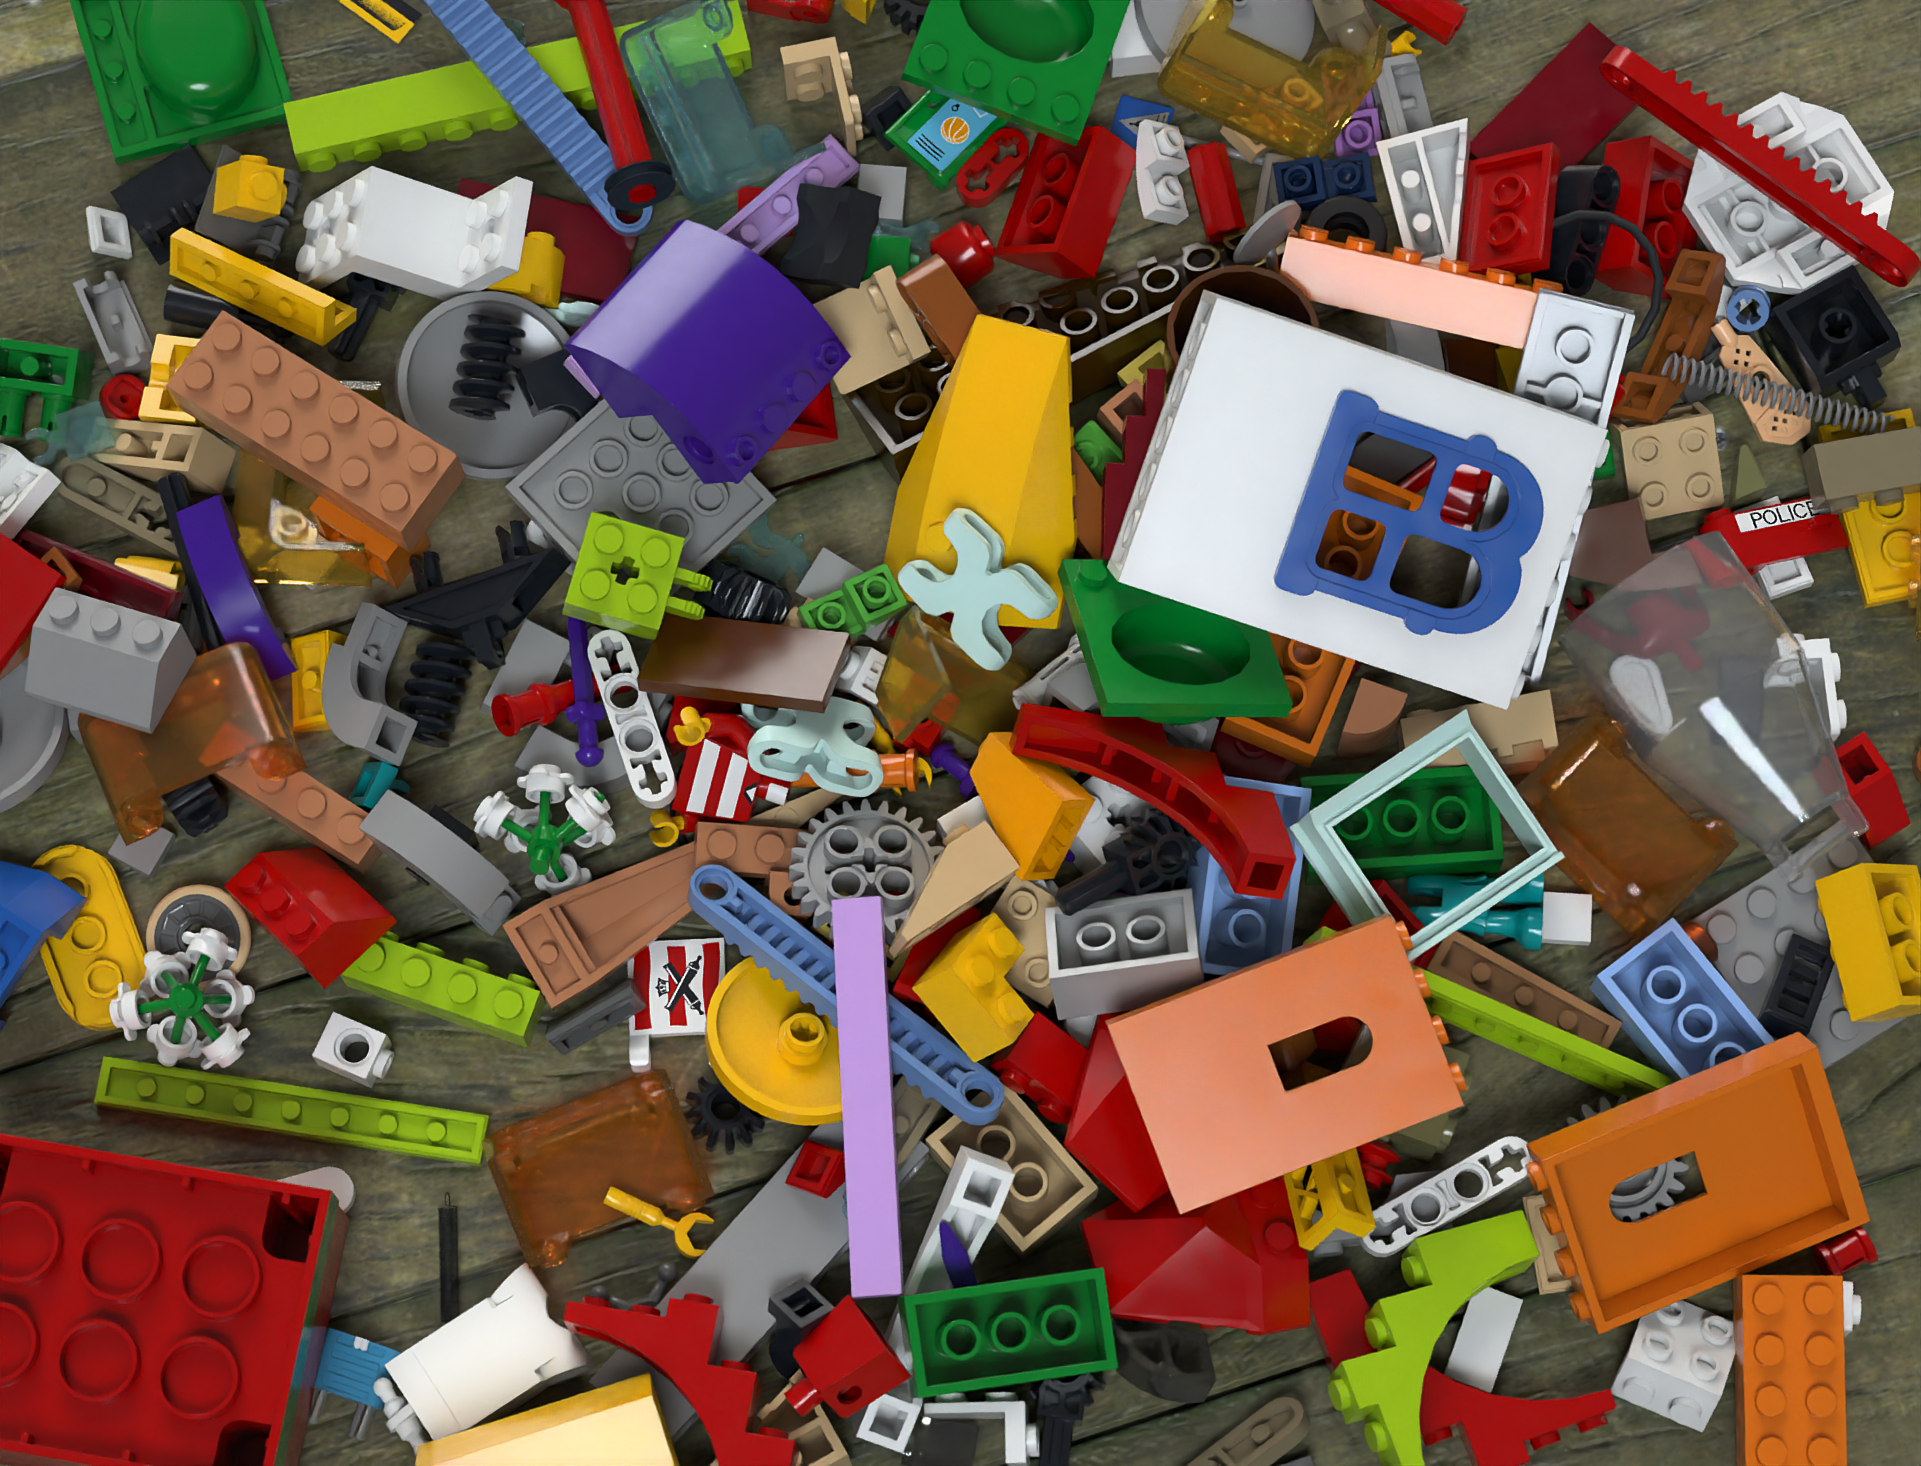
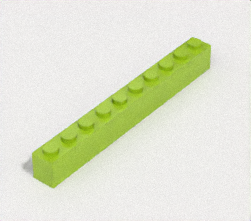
M738 0L613 28L634 100L646 98L652 95L654 91L664 88L687 89L698 84L700 80L718 76L721 79L734 78L741 75L745 70L753 68L751 50ZM577 37L526 48L530 56L538 62L541 69L548 74L555 86L559 87L566 99L574 105L575 109H598ZM472 61L283 103L294 154L301 172L307 170L311 172H325L334 168L337 163L350 160L368 162L379 158L382 153L398 149L406 152L416 151L424 148L429 142L442 139L460 141L470 137L473 132L490 128L496 131L508 130L515 127L521 121Z

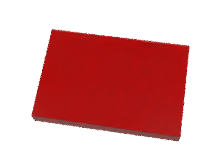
M1554 142L1468 162L1458 258L1460 261L1469 263L1468 272L1486 276L1487 268H1495L1515 273V276L1549 269L1560 150Z

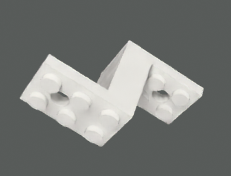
M370 166L311 201L307 206L303 218V225L307 228L305 244L301 247L296 259V270L299 272L298 282L319 291L344 276L356 272L443 301L463 294L479 292L519 271L533 182L516 176L473 200Z

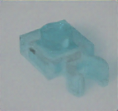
M99 400L54 415L58 427L56 430L50 432L44 428H35L25 434L28 442L35 441L36 439H45L48 442V451L44 455L33 458L35 464L39 466L52 463L57 458L58 453L63 450L67 451L70 461L74 462L116 447Z

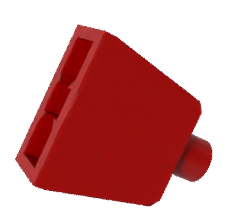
M848 1294L794 1349L793 1356L806 1376L786 1391L784 1395L802 1417L825 1400L841 1418H848L905 1382L911 1375L873 1319Z

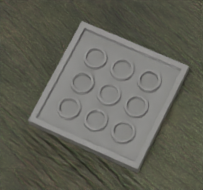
M605 399L599 402L506 485L504 490L574 565H576L590 514L593 511L685 538L677 567L698 574L712 559L720 555L774 506L777 501L751 472L739 484H734V482L703 484L652 415L618 418ZM624 568L611 572L612 574H617L616 582L626 585L629 578H635L634 575H630L631 572ZM672 583L669 596L676 595L684 586Z
M1848 823L1691 920V922H1695L1703 927L1715 942L1718 949V960L1712 965L1756 1019L1793 933L1830 949L1831 942L1825 919L1818 908L1819 896L1815 880L1860 863H1874ZM1795 956L1794 962L1819 972V966ZM1834 964L1811 1030L1806 1036L1808 1040L1817 1046L1824 1071L1910 1017L1907 1016L1882 1022H1851L1849 1012L1842 1000L1843 988L1836 964ZM1788 975V978L1809 988L1813 987L1812 984ZM1781 994V997L1801 1006L1806 1004L1786 994Z

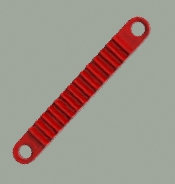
M1615 46L1599 65L1602 77L1613 88L1883 280L1897 287H1906L1921 269V261L1915 252L1877 225L1879 214L1873 212L1864 216L1861 213L1862 202L1857 201L1850 205L1846 203L1847 192L1845 190L1833 194L1830 191L1831 180L1826 179L1819 183L1815 181L1816 170L1814 168L1802 172L1799 169L1800 158L1794 157L1787 161L1783 158L1785 151L1783 146L1772 150L1768 147L1769 136L1763 135L1757 139L1752 136L1754 129L1752 124L1740 128L1737 125L1739 115L1733 113L1726 117L1723 116V104L1721 102L1709 106L1706 103L1708 93L1702 91L1695 95L1692 94V82L1689 80L1680 84L1675 82L1677 71L1674 69L1663 73L1635 52L1622 46Z

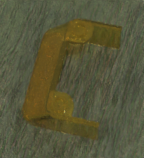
M1188 0L1160 67L1157 85L1161 94L1176 104L1295 160L1316 155L1323 158L1381 75L1389 27L1380 24L1359 56L1343 48L1329 47L1319 51L1308 66L1229 28L1228 26L1234 14L1233 0Z
M337 380L387 411L381 382ZM240 447L232 518L241 536L236 539L255 583L372 587V574L364 543L317 541L318 525L314 515L303 507L285 506L288 476Z
M913 605L900 620L875 689V695L878 699L876 705L885 716L894 739L901 743L927 717L980 747L989 732H1013L1019 710L1013 702L1012 698L1014 695L1012 694L1037 673L1012 658L1008 660L1001 670L992 671L984 669L953 641L950 632L951 623L939 616L927 614L918 605ZM1059 765L1072 778L1080 772Z

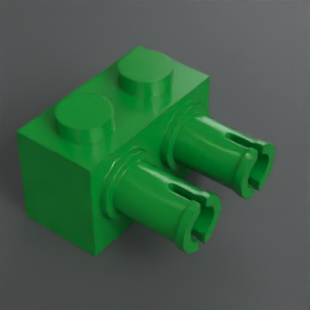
M0 338V435L22 438L27 396L32 397V393H38L40 398H44L37 440L67 445L72 403H77L78 399L89 400L95 354L75 348Z

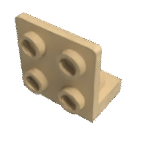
M835 37L781 47L783 84L787 101L798 99L802 102L814 101L821 98L825 93L833 91L845 149L852 157L857 156L856 141L863 140L862 115L858 96L853 93L851 82L853 77L847 51L838 52Z
M891 265L874 272L869 279L860 283L859 289L847 288L813 304L851 355V358L832 378L841 395H846L927 357L931 352L914 314L897 289L895 283L897 278Z
M1699 401L1671 407L1655 424L1617 417L1609 421L1608 429H1610L1611 439L1621 448L1627 500L1641 497L1646 520L1723 505L1724 494L1713 413Z
M1014 875L990 913L995 912L1025 949L1004 978L1011 987L1052 1011L1055 1003L1049 978L1044 909L1058 906L1054 896L1030 881H1021Z

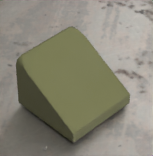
M1747 445L1740 447L1733 461L1729 497L1731 512L1759 502L1768 485L1750 447Z

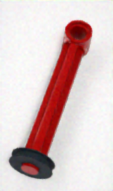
M555 0L558 5L570 13L616 171L609 176L604 185V190L608 195L607 201L611 207L619 210L643 209L661 202L674 191L676 181L672 177L673 171L669 164L661 161H652L605 0Z

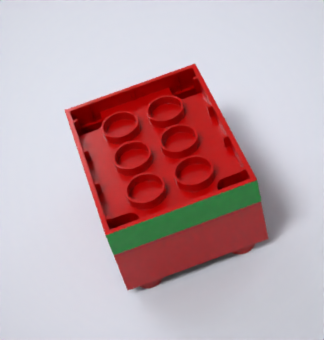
M0 1133V1464L8 1466H298L350 1221L339 1207V1200L331 1190Z

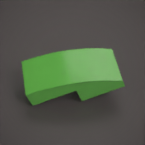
M885 563L844 581L841 589L798 607L797 616L804 628L850 633V638L853 639L907 608L908 603Z

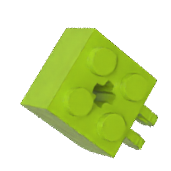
M591 511L562 615L645 639L656 640L664 612L692 620H700L704 615L705 609L698 603L669 596L672 583L695 591L706 592L711 590L713 580L706 575L677 567L685 538ZM624 568L631 572L630 575H634L635 578H629L626 585L616 582L617 574H612L611 572Z

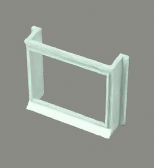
M1467 709L1320 804L1287 829L1352 926L1386 913L1391 915L1332 827L1456 746L1531 857L1411 936L1413 949L1406 951L1409 962L1565 858L1561 851L1558 852L1471 725Z

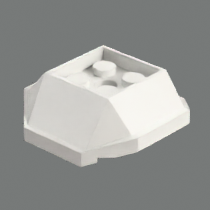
M1780 92L1738 116L1737 125L1740 128L1748 124L1754 126L1752 135L1754 138L1757 139L1763 135L1769 136L1768 147L1771 150L1783 146L1785 148L1784 159L1788 161L1794 157L1800 158L1799 169L1802 172L1814 168L1816 170L1815 181L1819 183L1826 179L1831 180L1830 191L1833 194L1845 190L1847 192L1846 203L1850 205L1857 201L1862 202L1861 213L1864 216L1873 212L1879 214L1877 225L1886 230L1894 190L1844 115L1821 106L1801 102L1800 98ZM1699 148L1697 149L1682 211L1710 253L1722 254L1726 258L1725 277L1731 286L1754 285L1769 292L1798 295L1843 269L1859 264L1857 260L1781 208Z

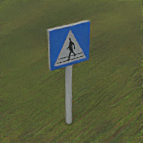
M1121 95L1110 132L1136 150L1139 123L1148 119L1171 125L1175 109ZM1182 135L1184 145L1190 147L1212 143ZM1226 146L1228 157L1248 162L1236 149ZM1259 157L1253 163L1263 165L1264 157Z

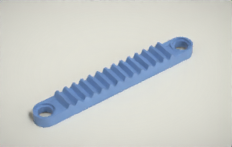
M420 0L610 228L618 235L625 237H635L644 233L650 226L653 218L652 206L643 208L642 217L634 224H625L618 220L616 216L617 208L611 207L607 201L608 195L604 190L605 181L616 171L609 147L602 142L595 130L577 112L574 105L566 99L559 87L555 86L548 74L530 56L523 44L519 43L512 31L505 26L502 19L494 13L490 5L484 0Z
M710 864L695 870L690 879L687 895L689 906L694 912L720 931L728 945L734 943L738 945L741 955L744 957L752 956L759 969L766 967L773 980L781 979L784 981L787 991H797L801 1002L804 1004L811 1002L819 1016L826 1014L829 1016L831 1025L835 1028L838 1027L834 950L729 869L721 865ZM714 883L721 886L725 890L726 895L717 900L708 899L700 892V887L704 884ZM888 993L892 1073L895 1075L902 1073L910 1087L915 1085L920 1087L924 1098H934L968 1124L980 1126L995 1120L1004 1100L1005 1091L1000 1080L978 1062L973 1063L963 1050ZM970 1089H981L990 1096L991 1103L983 1107L974 1106L966 1099L965 1092Z

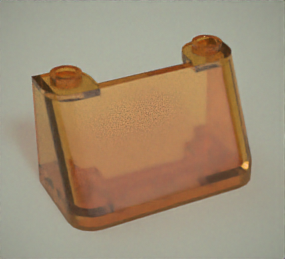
M245 642L229 643L196 657L152 734L81 712L77 720L82 741L117 829L126 846L149 837L157 832L163 824L164 812L158 798L159 796L249 758L256 773L268 780L286 778L307 769L285 710L261 657L252 645Z
M1596 709L1515 789L1558 852L1561 851L1565 858L1554 865L1585 894H1591L1592 901L1624 932L1636 941L1641 942L1665 924L1728 859L1739 846V843L1733 839L1735 835L1732 829L1722 819L1715 816L1712 819L1700 816L1695 820L1626 755L1628 744L1625 738L1628 734L1623 725L1614 717L1609 715L1605 717Z
M653 1069L503 1127L482 1140L487 1164L529 1269L540 1265V1268L546 1269L561 1264L568 1258L567 1252L574 1245L573 1239L631 1217L603 1204L611 1186L654 1206L665 1203L669 1209L678 1208L679 1213L695 1211L706 1204L707 1198L715 1195L676 1092L665 1069Z

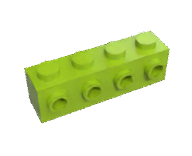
M387 931L340 975L348 987L526 1048L530 1046L545 1006L541 991L535 989L537 984L528 978L509 974L506 980L489 974L491 968L479 961L463 958L462 964L445 959V952L432 945L418 942L416 948L398 943L400 937L390 931Z

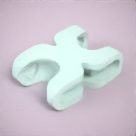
M956 508L943 525L944 534L950 540L958 555V566L954 574L947 575L928 561L915 560L906 563L899 571L898 582L904 591L927 614L938 616L952 611L954 616L950 632L953 641L984 669L992 671L1001 670L1010 659L1012 653L1011 644L998 627L997 613L1001 605L1009 604L1022 612L1026 617L1037 620L1049 617L1058 606V597L1029 565L1017 563L1003 568L1001 565L1005 553L1003 539L973 511Z
M831 696L824 713L778 708L777 711L741 703L743 717L757 729V732L748 743L747 754L751 768L759 774L792 782L799 780L803 773L806 772L824 790L853 797L869 796L882 784L884 776L881 759L875 751L865 747L876 729L874 716L869 707ZM851 722L860 724L857 728L851 730L843 728L844 725ZM771 748L781 750L773 755L763 754L765 750ZM846 767L866 770L869 773L864 776H852L848 774Z

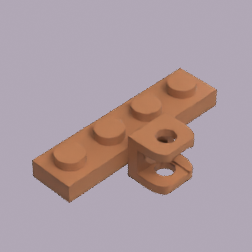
M697 822L695 825L693 873L702 866L714 864L729 869L738 877L765 878L762 895L801 926L813 914V912L803 915L800 913L801 899L792 898V885L794 882L788 879L789 866L792 865L790 864L791 850L797 847L798 833H808V830ZM843 849L835 850L839 854L851 853ZM784 898L791 899L795 906L787 904Z

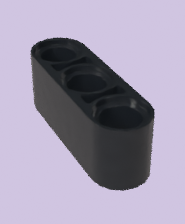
M1607 165L1566 166L1561 171L1557 181L1554 219L1577 210L1606 211L1614 214L1621 188L1617 171ZM1578 220L1553 229L1549 269L1532 272V284L1534 278L1562 284V293L1573 296L1585 295L1593 285L1611 223L1598 220Z

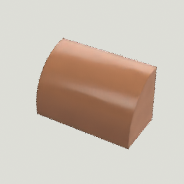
M1361 678L1342 731L1336 756L1356 759L1370 756L1381 750L1391 740L1397 729L1408 694Z

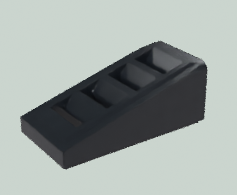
M1795 933L1791 935L1757 1018L1769 1035L1777 1039L1784 1038L1798 1031L1805 1037L1808 1035L1835 964L1829 948ZM1795 956L1819 966V972L1794 962ZM1788 975L1812 984L1813 987L1809 988L1788 978ZM1781 994H1786L1806 1004L1801 1006L1781 997Z

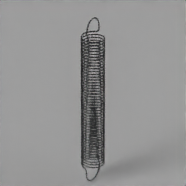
M448 1192L445 1193V1205H446V1194H448V1196H449V1193H448ZM450 1196L449 1205H446L449 1208L438 1209L440 1210L438 1211V1215H440L438 1216V1220H440L438 1221V1225H440L438 1226L440 1230L438 1231L439 1235L449 1236L440 1237V1241H438L440 1242L439 1252H441L439 1253V1257H441L439 1258V1262H441L439 1267H442L439 1268V1272H442L439 1273V1277H442L439 1278V1282H442L439 1283V1287H442L439 1288L440 1292H442L439 1293L440 1297H442L439 1298L440 1302H442L440 1303V1307H442L440 1308V1312H442L440 1313V1317H442L440 1322H446V1324L459 1315V1301L452 1300L459 1298L458 1295H452L459 1293L458 1290H452L459 1288L458 1285H452L458 1284V1280L452 1279H458L459 1275L458 1246L453 1245L458 1243V1239L452 1238L458 1235L457 1207L450 1205Z

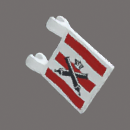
M724 938L654 941L627 962L628 978L634 980L647 1005L644 1010L629 1018V1060L634 1073H647L651 1070L650 1037L705 1035V1022L711 998L715 989L726 975Z

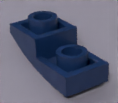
M1368 152L1322 161L1320 156L1316 155L1273 164L1279 204L1294 200L1300 206L1301 211L1315 209L1323 201L1340 195L1359 197L1369 203L1377 202L1372 162Z

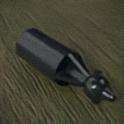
M173 279L168 287L163 310L165 321L208 330L221 311L224 310L256 331L270 329L272 334L276 336V343L284 344L286 338L295 334L185 281Z

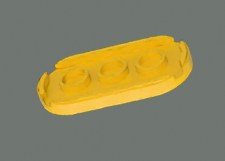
M64 845L53 848L42 854L31 868L50 873L88 900L62 940L48 936L39 950L58 1002L71 1019L79 1025L92 1030L110 1031L119 1029L114 1026L111 1020V1000L118 997L119 983L127 982L131 991L139 989V983L145 977L146 966L143 963V958L147 954L118 875L108 860L97 852L81 846Z

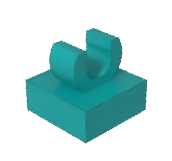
M383 761L364 763L348 801L370 813L388 789L390 791L394 790L399 794H408L410 787L402 780H395L399 769Z

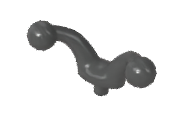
M671 1262L661 1264L658 1268L659 1277L647 1298L630 1303L609 1294L608 1290L602 1285L593 1287L590 1291V1297L607 1300L612 1303L611 1307L620 1310L630 1311L632 1305H644L655 1308L660 1302L667 1282L675 1279L677 1268Z

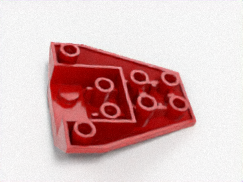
M1128 1010L1099 1014L1096 1017L1063 1146L1136 1213L1170 1189L1106 1024V1021L1133 1011Z

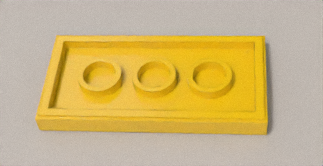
M1911 408L1884 413L1886 417L1893 415L1895 421H1888L1885 432L1916 427ZM1870 416L1868 419L1867 429L1863 435H1860L1859 430L1864 417L1859 418L1857 429L1853 433L1850 430L1853 420H1849L1845 430L1841 428L1842 422H1839L1835 428L1832 424L1819 426L1816 431L1819 443L1866 436L1872 424L1873 416ZM1882 417L1877 422L1875 434L1878 433L1882 424ZM1921 492L1904 494V501L1887 506H1876L1875 500L1858 503V509L1839 514L1842 527L1849 542L1848 549L1864 608L1921 597Z

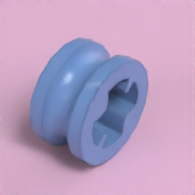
M1739 286L1729 297L1726 312L1729 322L1740 331L1751 332L1760 329L1769 318L1771 308L1770 297L1763 288L1758 286ZM1745 299L1747 304L1749 299L1757 301L1758 315L1753 317L1750 312L1748 317L1742 316L1739 313L1741 308L1739 301Z

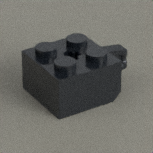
M1854 265L1843 269L1772 308L1764 330L1805 393L1812 392L1814 397L1820 394L1823 399L1839 391L1844 396L1851 393L1862 408L1866 407L1868 412L1884 403L1887 394L1877 378L1883 374L1880 368L1894 361L1901 348V342L1896 329ZM1833 333L1837 334L1840 339H1836L1835 336L1832 337Z

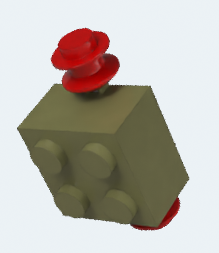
M1442 1045L1448 1064L1457 1062L1465 1080L1467 1090L1459 1093L1463 1101L1474 1075L1473 1071L1466 1069L1470 1055ZM1450 1111L1357 1146L1356 1149L1360 1153L1359 1161L1366 1186L1379 1189L1381 1183H1392V1177L1385 1171L1388 1163L1400 1162L1398 1154L1426 1164L1430 1163L1435 1152L1444 1155L1458 1118L1449 1115Z

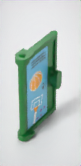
M927 90L883 135L927 174L926 179L932 185L943 191L950 184V180L993 133L1002 129L1009 121ZM927 103H929L930 105H933V106L937 105V107H936V108H931V107L928 106Z

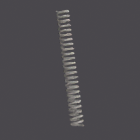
M1673 353L1668 357L1661 373L1663 376L1666 375L1668 367L1674 358V367L1670 379L1671 381L1675 380L1678 367L1683 361V370L1679 378L1682 384L1685 381L1687 370L1692 363V373L1688 381L1689 386H1692L1696 373L1701 366V375L1697 384L1700 389L1704 384L1705 375L1710 368V378L1706 386L1707 391H1710L1713 387L1714 378L1717 372L1720 371L1715 389L1717 394L1721 392L1724 378L1729 373L1728 383L1724 392L1726 397L1730 394L1733 381L1738 375L1737 386L1733 394L1734 399L1739 397L1742 384L1747 378V385L1742 397L1744 402L1748 400L1751 386L1756 381V388L1751 400L1752 404L1757 402L1760 389L1765 383V391L1760 402L1762 407L1766 405L1769 391L1774 386V394L1769 405L1771 410L1775 408L1778 394L1783 388V396L1778 409L1780 412L1784 410L1787 397L1792 391V399L1787 410L1789 415L1792 414L1796 399L1801 394V401L1796 412L1797 417L1802 415L1805 402L1810 396V404L1805 417L1807 420L1811 418L1814 404L1819 399V406L1814 417L1816 423L1820 421L1823 407L1828 401V409L1823 422L1825 425L1829 423L1832 409L1837 404V411L1832 422L1833 427H1837L1841 412L1846 407V414L1841 425L1842 430L1847 428L1850 414L1855 409V416L1850 430L1852 433L1856 431L1859 417L1864 412V419L1859 430L1860 435L1865 433L1868 419L1872 414L1873 421L1868 435L1875 434L1880 417H1882V424L1878 433L1885 432L1886 424L1889 420L1895 421L1893 415L1886 417L1883 412L1877 415L1875 410L1868 412L1866 407L1859 410L1857 405L1850 407L1848 402L1841 404L1838 399L1832 402L1830 397L1823 399L1820 394L1814 397L1812 392L1805 394L1803 389L1796 391L1793 386L1787 389L1785 384L1778 386L1775 381L1769 384L1767 379L1760 381L1758 376L1751 379L1748 373L1742 376L1740 371L1733 373L1730 368L1724 371L1722 366L1715 368L1713 363L1705 365L1703 360L1697 363L1695 358L1687 360L1685 355L1678 358L1677 353Z

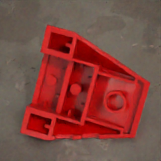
M1282 1175L1182 1214H1179L1169 1190L1136 1213L1122 1200H1119L1086 1218L1080 1224L1092 1268L1104 1267L1111 1317L1169 1324L1170 1321L1200 1324V1328L1216 1330L1217 1326L1246 1330V1334L1259 1336L1306 1328L1311 1324L1308 1256L1305 1248L1299 1245L1288 1192Z

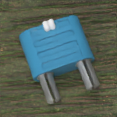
M327 1328L309 1413V1423H318L329 1393L358 1403L348 1435L353 1439L356 1437L357 1440H364L375 1409L381 1411L384 1405L382 1399L374 1393L373 1385L380 1378H387L392 1382L393 1378L384 1365L401 1353L369 1340Z

